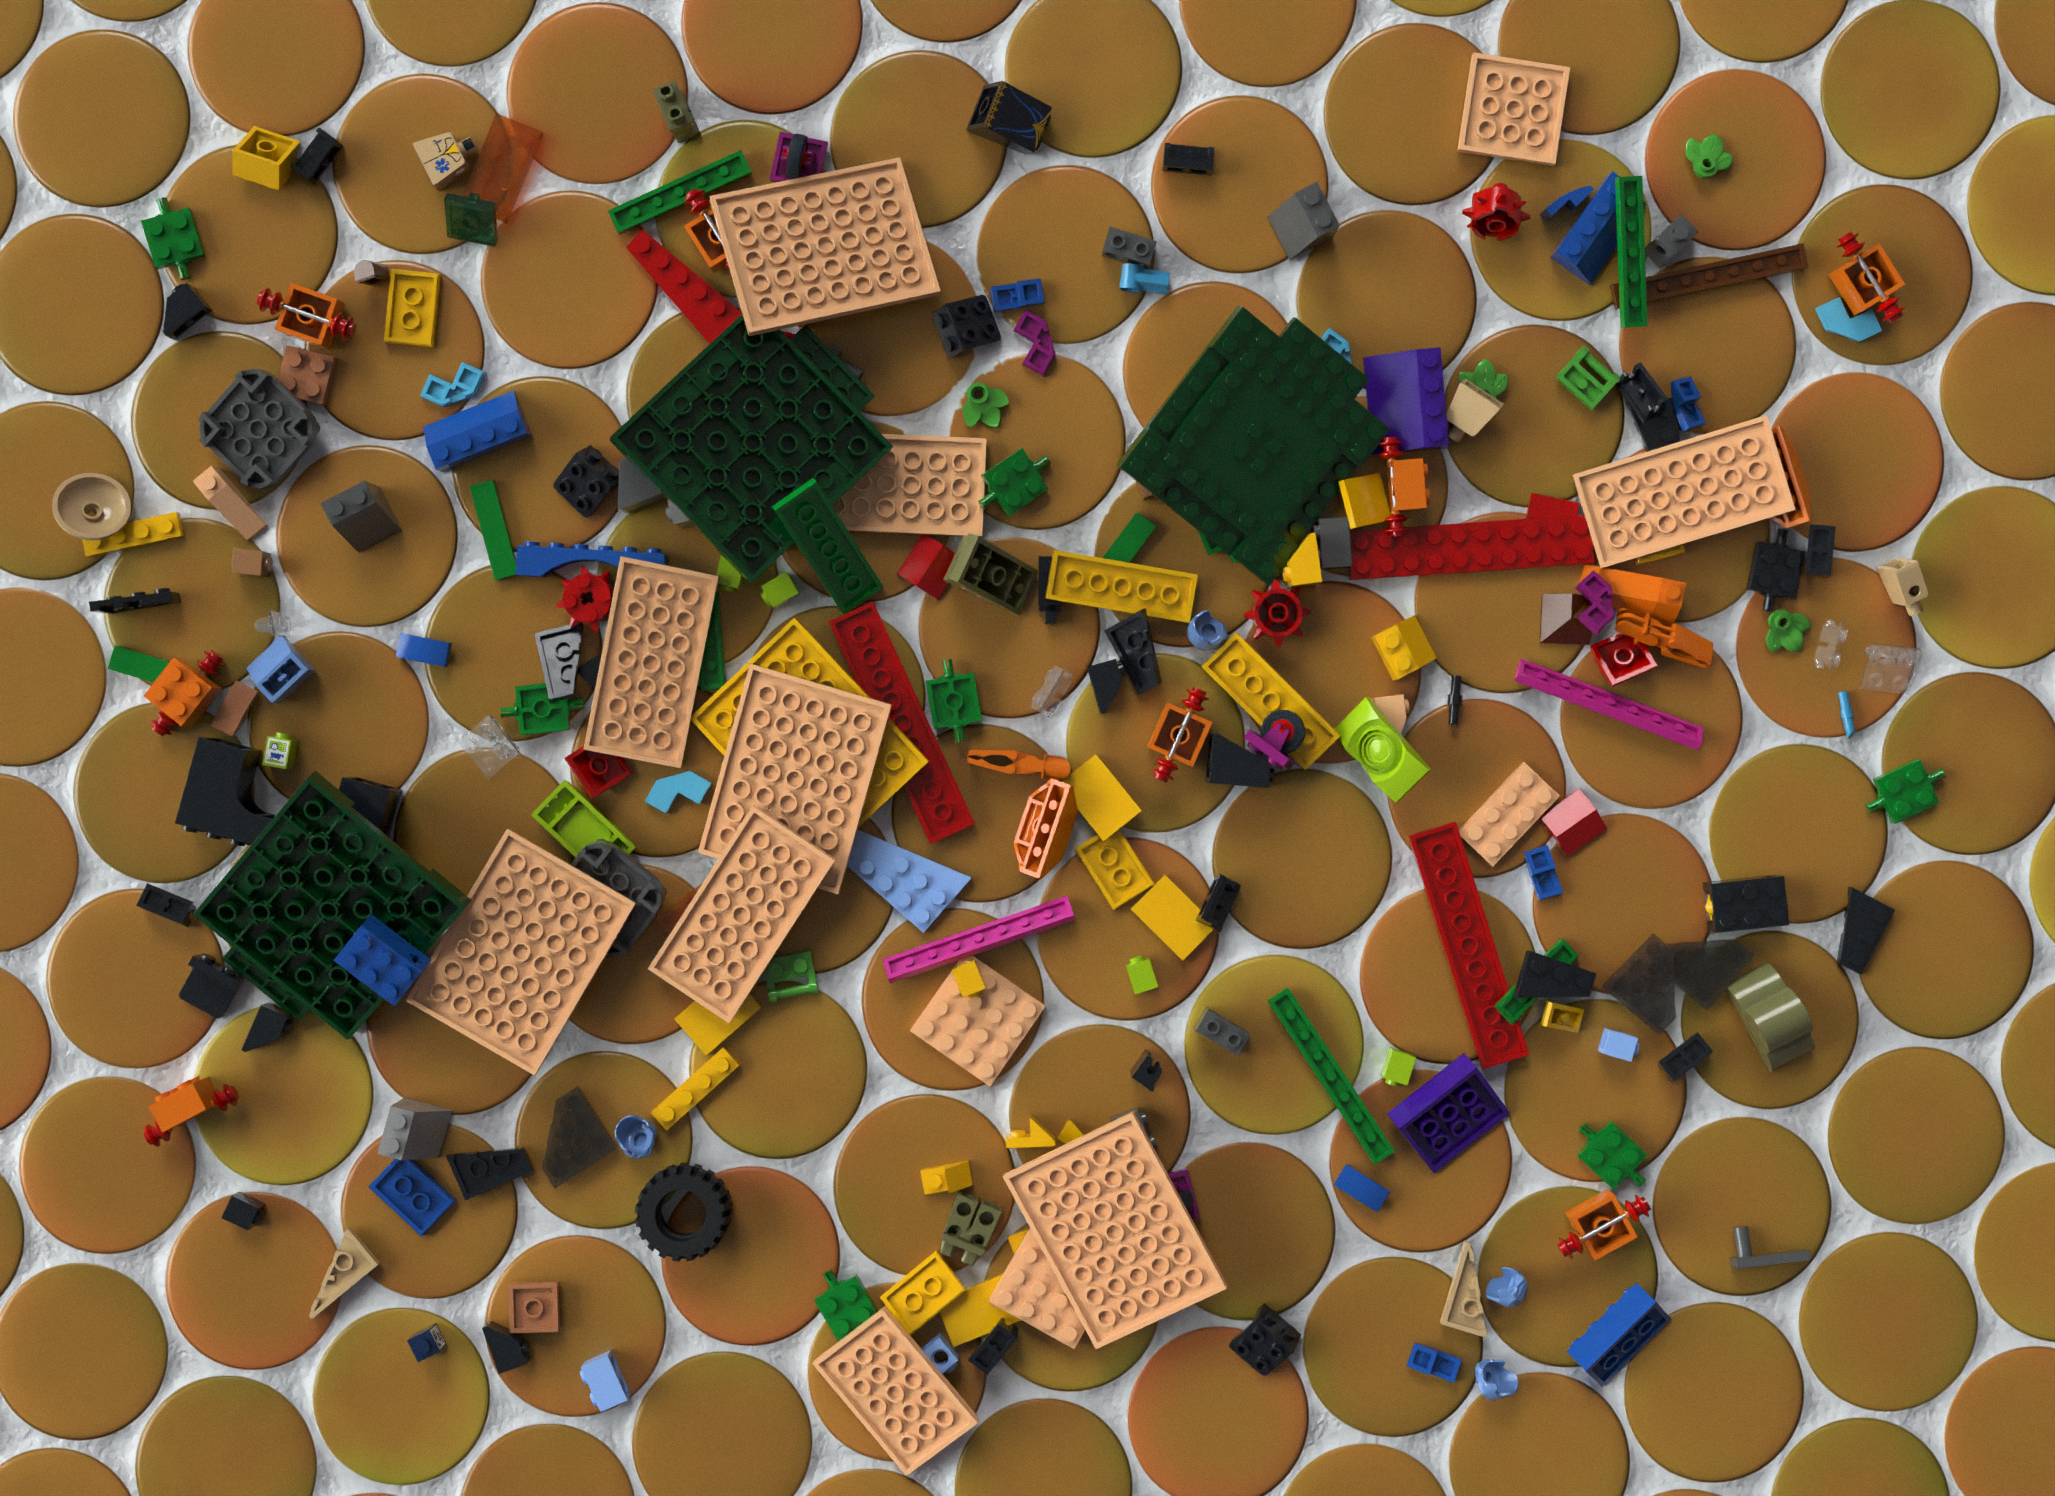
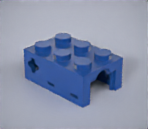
M371 914L333 961L395 1006L431 959Z

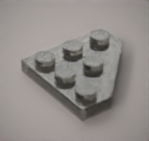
M1653 933L1603 984V988L1658 1035L1676 1019L1673 951L1672 948Z
M1721 939L1664 944L1649 963L1700 1007L1708 1011L1755 955L1737 939Z
M579 1086L555 1102L554 1116L542 1164V1169L554 1188H557L618 1148Z

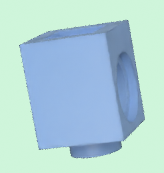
M1604 1027L1598 1051L1632 1062L1633 1057H1636L1639 1051L1638 1038Z
M940 1332L921 1348L942 1374L944 1372L949 1374L958 1365L956 1362L958 1361L959 1354ZM938 1351H944L948 1358L944 1361H939L934 1355Z

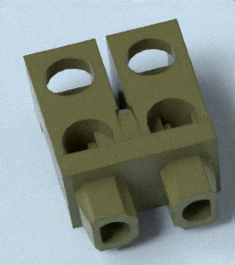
M675 80L652 90L669 131L673 132L678 144L701 134L682 89L679 90Z
M958 1190L942 1234L940 1253L952 1257L956 1247L962 1248L965 1252L961 1261L973 1266L978 1257H982L1001 1215L1002 1206L982 1198L972 1223L971 1219L978 1205L979 1197L966 1191Z

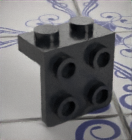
M985 295L947 303L932 313L934 324L939 331L943 348L947 352L949 359L960 356L968 349L995 343L1001 339L999 329Z
M590 445L575 453L553 483V487L583 517L588 518L593 514L608 492L619 486V470L611 465L599 450Z
M203 953L192 956L188 965L193 967L183 985L179 997L217 1019L222 1018L241 986L244 977L238 974L231 966L218 963L217 959L209 954Z
M1263 1303L1258 1308L1252 1323L1231 1340L1229 1347L1257 1372L1266 1376L1294 1353L1301 1334L1280 1317L1275 1310Z

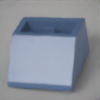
M281 635L246 668L256 687L271 703L276 704L284 702L317 671L284 635Z

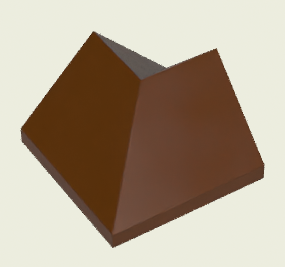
M1542 594L1539 643L1589 645L1592 631L1579 621L1578 618L1592 603L1580 594Z

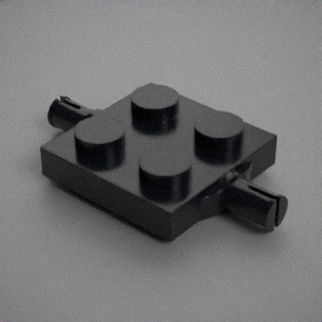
M1778 529L1776 543L1755 542L1746 590L1758 592L1765 596L1762 611L1773 612L1775 598L1782 597L1793 600L1797 597L1806 551L1793 549L1786 545L1789 531L1785 529Z

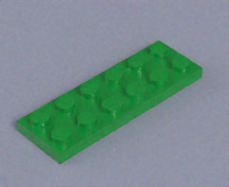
M814 478L772 506L843 615L852 611L884 588Z

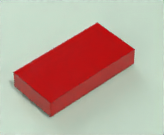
M1531 493L1526 518L1575 516L1578 514L1580 503Z

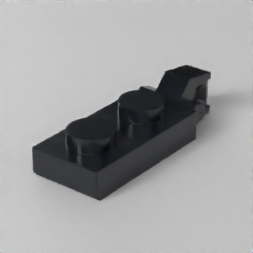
M1039 556L1038 606L1039 611H1045V624H1055V612H1061V606H1063V601L1045 599L1052 556Z

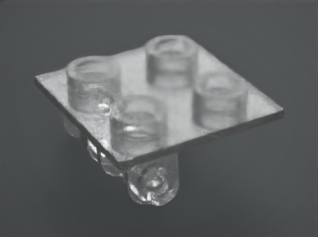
M1874 643L1871 646H1866L1865 655L1868 656L1860 689L1909 694L1921 649Z
M490 714L459 741V744L488 780L508 762L521 755L520 747H517L512 740L510 741L511 736H506V730L497 722L498 719L493 718Z

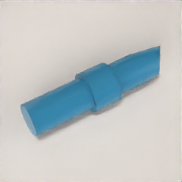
M1848 691L1838 692L1841 719H1843L1846 735L1850 738L1855 733L1853 709H1851Z

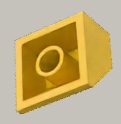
M254 126L232 150V175L271 189L280 190L290 178L292 172L290 166L292 163H295L300 148V141Z
M1310 533L1303 539L1298 549L1285 565V568L1281 570L1283 584L1287 583L1288 589L1317 585L1322 582L1316 533Z
M1415 615L1371 637L1393 681L1410 674L1437 658Z

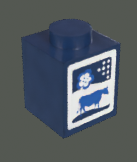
M436 1323L414 1333L407 1340L417 1362L440 1352L447 1345Z

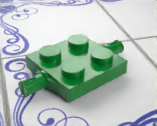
M158 198L156 202L160 214L141 220L155 268L177 267L181 280L190 279L191 276L187 264L194 259L205 257L192 211L189 207L170 211L167 198Z
M1020 448L983 473L981 476L988 486L989 494L978 500L979 505L982 504L981 508L985 509L996 502L1001 506L1005 514L1010 516L1047 491L1048 487L1041 478L1040 470L1051 464L1050 460H1047L1049 458L1044 455L1034 463L1029 459L1024 449Z
M948 659L949 669L947 661L942 660L944 675L938 679L926 681L934 729L943 727L954 728L955 742H960L959 732L963 742L966 741L963 726L982 721L974 673H954L952 659Z
M545 683L515 686L516 701L514 707H501L500 712H510L501 713L500 715L501 718L516 716L520 735L571 730L570 710L585 709L584 704L575 705L585 702L582 698L577 700L565 699L551 703Z
M1916 758L1873 779L1877 788L1878 799L1865 804V807L1869 813L1883 808L1887 811L1892 823L1901 822L1939 803L1933 783L1946 778V775L1943 774L1945 772L1940 768L1928 774L1921 759Z
M1610 1120L1602 1129L1596 1132L1586 1123H1583L1582 1126L1588 1132L1581 1126L1578 1128V1131L1587 1137L1588 1140L1586 1145L1577 1153V1156L1613 1190L1627 1178L1633 1180L1638 1187L1642 1186L1640 1181L1645 1183L1646 1179L1636 1170L1638 1165L1648 1156L1647 1153L1613 1121Z
M832 1269L822 1274L830 1287L826 1292L815 1297L814 1301L839 1342L878 1312V1309L857 1274L847 1280L838 1281Z

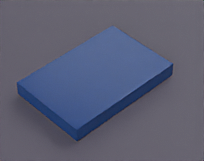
M394 1159L369 1185V1188L421 1237L457 1200L415 1160Z

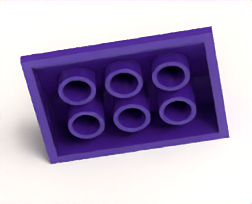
M1441 347L1364 357V375L1369 378L1365 384L1367 410L1390 428L1384 438L1398 437V441H1403L1402 444L1398 445L1399 451L1402 452L1438 450L1449 446ZM1378 445L1371 455L1383 453L1384 448Z
M1464 1053L1387 1113L1433 1173L1437 1172L1510 1114L1478 1068Z

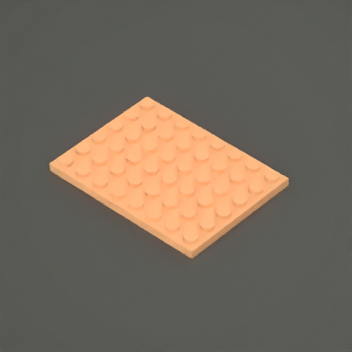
M900 157L710 196V204L749 336L940 295L939 283Z
M750 664L698 853L719 859L749 810L755 805L837 859L818 889L839 894L893 705Z
M506 829L467 896L472 901L447 929L431 956V961L421 973L406 1001L535 1076L637 903L514 831Z
M1134 1111L1003 1175L1008 1188L1096 1349L1227 1289V1283Z

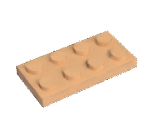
M1522 762L1459 829L1460 836L1493 867L1560 795L1525 762Z

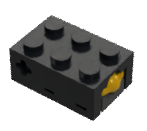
M1766 875L1703 882V890L1706 891L1704 893L1706 918L1709 920L1707 922L1708 931L1720 933L1789 925L1784 876Z

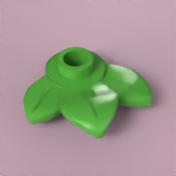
M1716 134L1709 135L1702 143L1692 138H1689L1686 142L1685 154L1693 163V171L1698 178H1710L1717 171L1726 170L1732 163L1733 156L1723 152V141Z
M1483 359L1477 365L1474 374L1465 371L1459 373V384L1464 379H1467L1494 398L1505 391L1508 383L1507 374L1496 375L1494 366L1487 359Z
M981 382L970 385L966 393L968 401L962 409L965 423L972 427L981 420V422L990 427H997L1001 418L999 408L1009 404L1006 394L997 388L989 389L986 384ZM976 391L983 392L981 399L974 397Z
M1782 609L1772 612L1768 617L1770 629L1766 635L1767 647L1771 652L1777 651L1781 646L1791 652H1799L1803 645L1802 633L1811 628L1809 620L1800 613L1790 614ZM1783 618V624L1780 626L1779 621Z

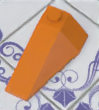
M1583 565L1580 582L1594 570L1612 586V607L1616 610L1622 607L1643 616L1650 612L1649 617L1658 620L1664 626L1670 627L1674 624L1682 607L1687 583L1610 568L1600 569L1599 566Z

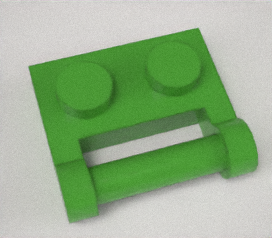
M1583 345L1557 374L1555 379L1589 410H1592L1618 382L1620 376L1616 373H1611ZM1581 359L1606 381L1604 385L1578 364Z
M811 950L772 958L764 970L770 1003H776L779 999L811 993V995L819 994ZM808 976V984L776 989L775 983Z

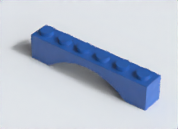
M525 541V546L517 545L516 575L545 578L555 570L566 565L586 561L604 562L619 567L620 556L668 565V555L662 554V549L647 548V553L637 552V548L623 547L622 551H613L612 546H598V550L589 549V545L574 544V548H564L562 543H549V547H540V542Z

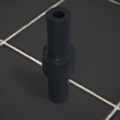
M1452 675L1451 692L1447 699V705H1450L1448 721L1450 725H1458L1459 706H1462L1463 696L1460 695L1461 676Z

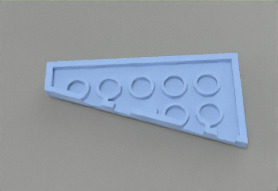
M857 830L848 862V867L923 933L972 878L860 830Z

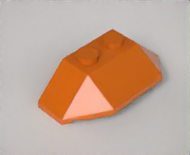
M1780 426L1771 430L1795 510L1770 517V519L1788 528L1810 521L1811 505L1810 493L1796 449Z
M1051 778L1045 785L1029 796L1013 842L1020 872L1042 879L1062 860L1078 814L1074 787L1072 785Z

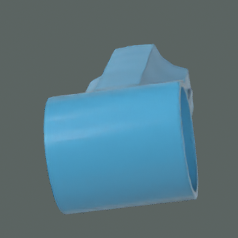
M1125 263L1122 265L1119 289L1132 293L1146 291L1167 294L1170 272L1144 269L1141 265Z

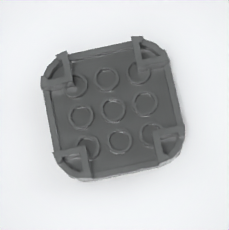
M249 369L237 373L234 376L236 378L213 406L207 412H202L198 419L200 421L199 431L201 435L199 440L204 447H209L241 478L239 482L247 487L270 488L280 482L313 445L317 434L320 432V425L313 413L275 375L263 369Z
M598 839L595 842L589 843L577 853L578 855L571 865L637 903L605 956L611 958L621 957L636 943L659 913L665 902L667 890L654 874L617 845L604 839Z

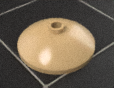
M82 473L68 478L57 488L52 500V509L55 520L68 534L84 540H102L117 534L124 528L130 517L131 502L125 488L115 479L98 473ZM91 512H93V513H95L96 515H95V516H89L88 514L91 513Z

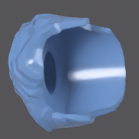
M1208 610L1202 611L1192 618L1187 628L1189 641L1196 648L1203 651L1218 650L1228 637L1225 624L1212 618Z
M628 1115L621 1119L620 1123L616 1125L614 1132L615 1138L625 1155L633 1159L650 1156L653 1153L657 1136L655 1124L636 1115Z
M1502 1267L1503 1276L1492 1278L1486 1288V1297L1504 1307L1511 1308L1519 1305L1525 1298L1528 1285L1519 1270Z
M1485 1359L1477 1363L1474 1369L1479 1391L1490 1401L1511 1396L1518 1390V1378L1514 1372L1504 1368L1505 1362L1503 1360Z

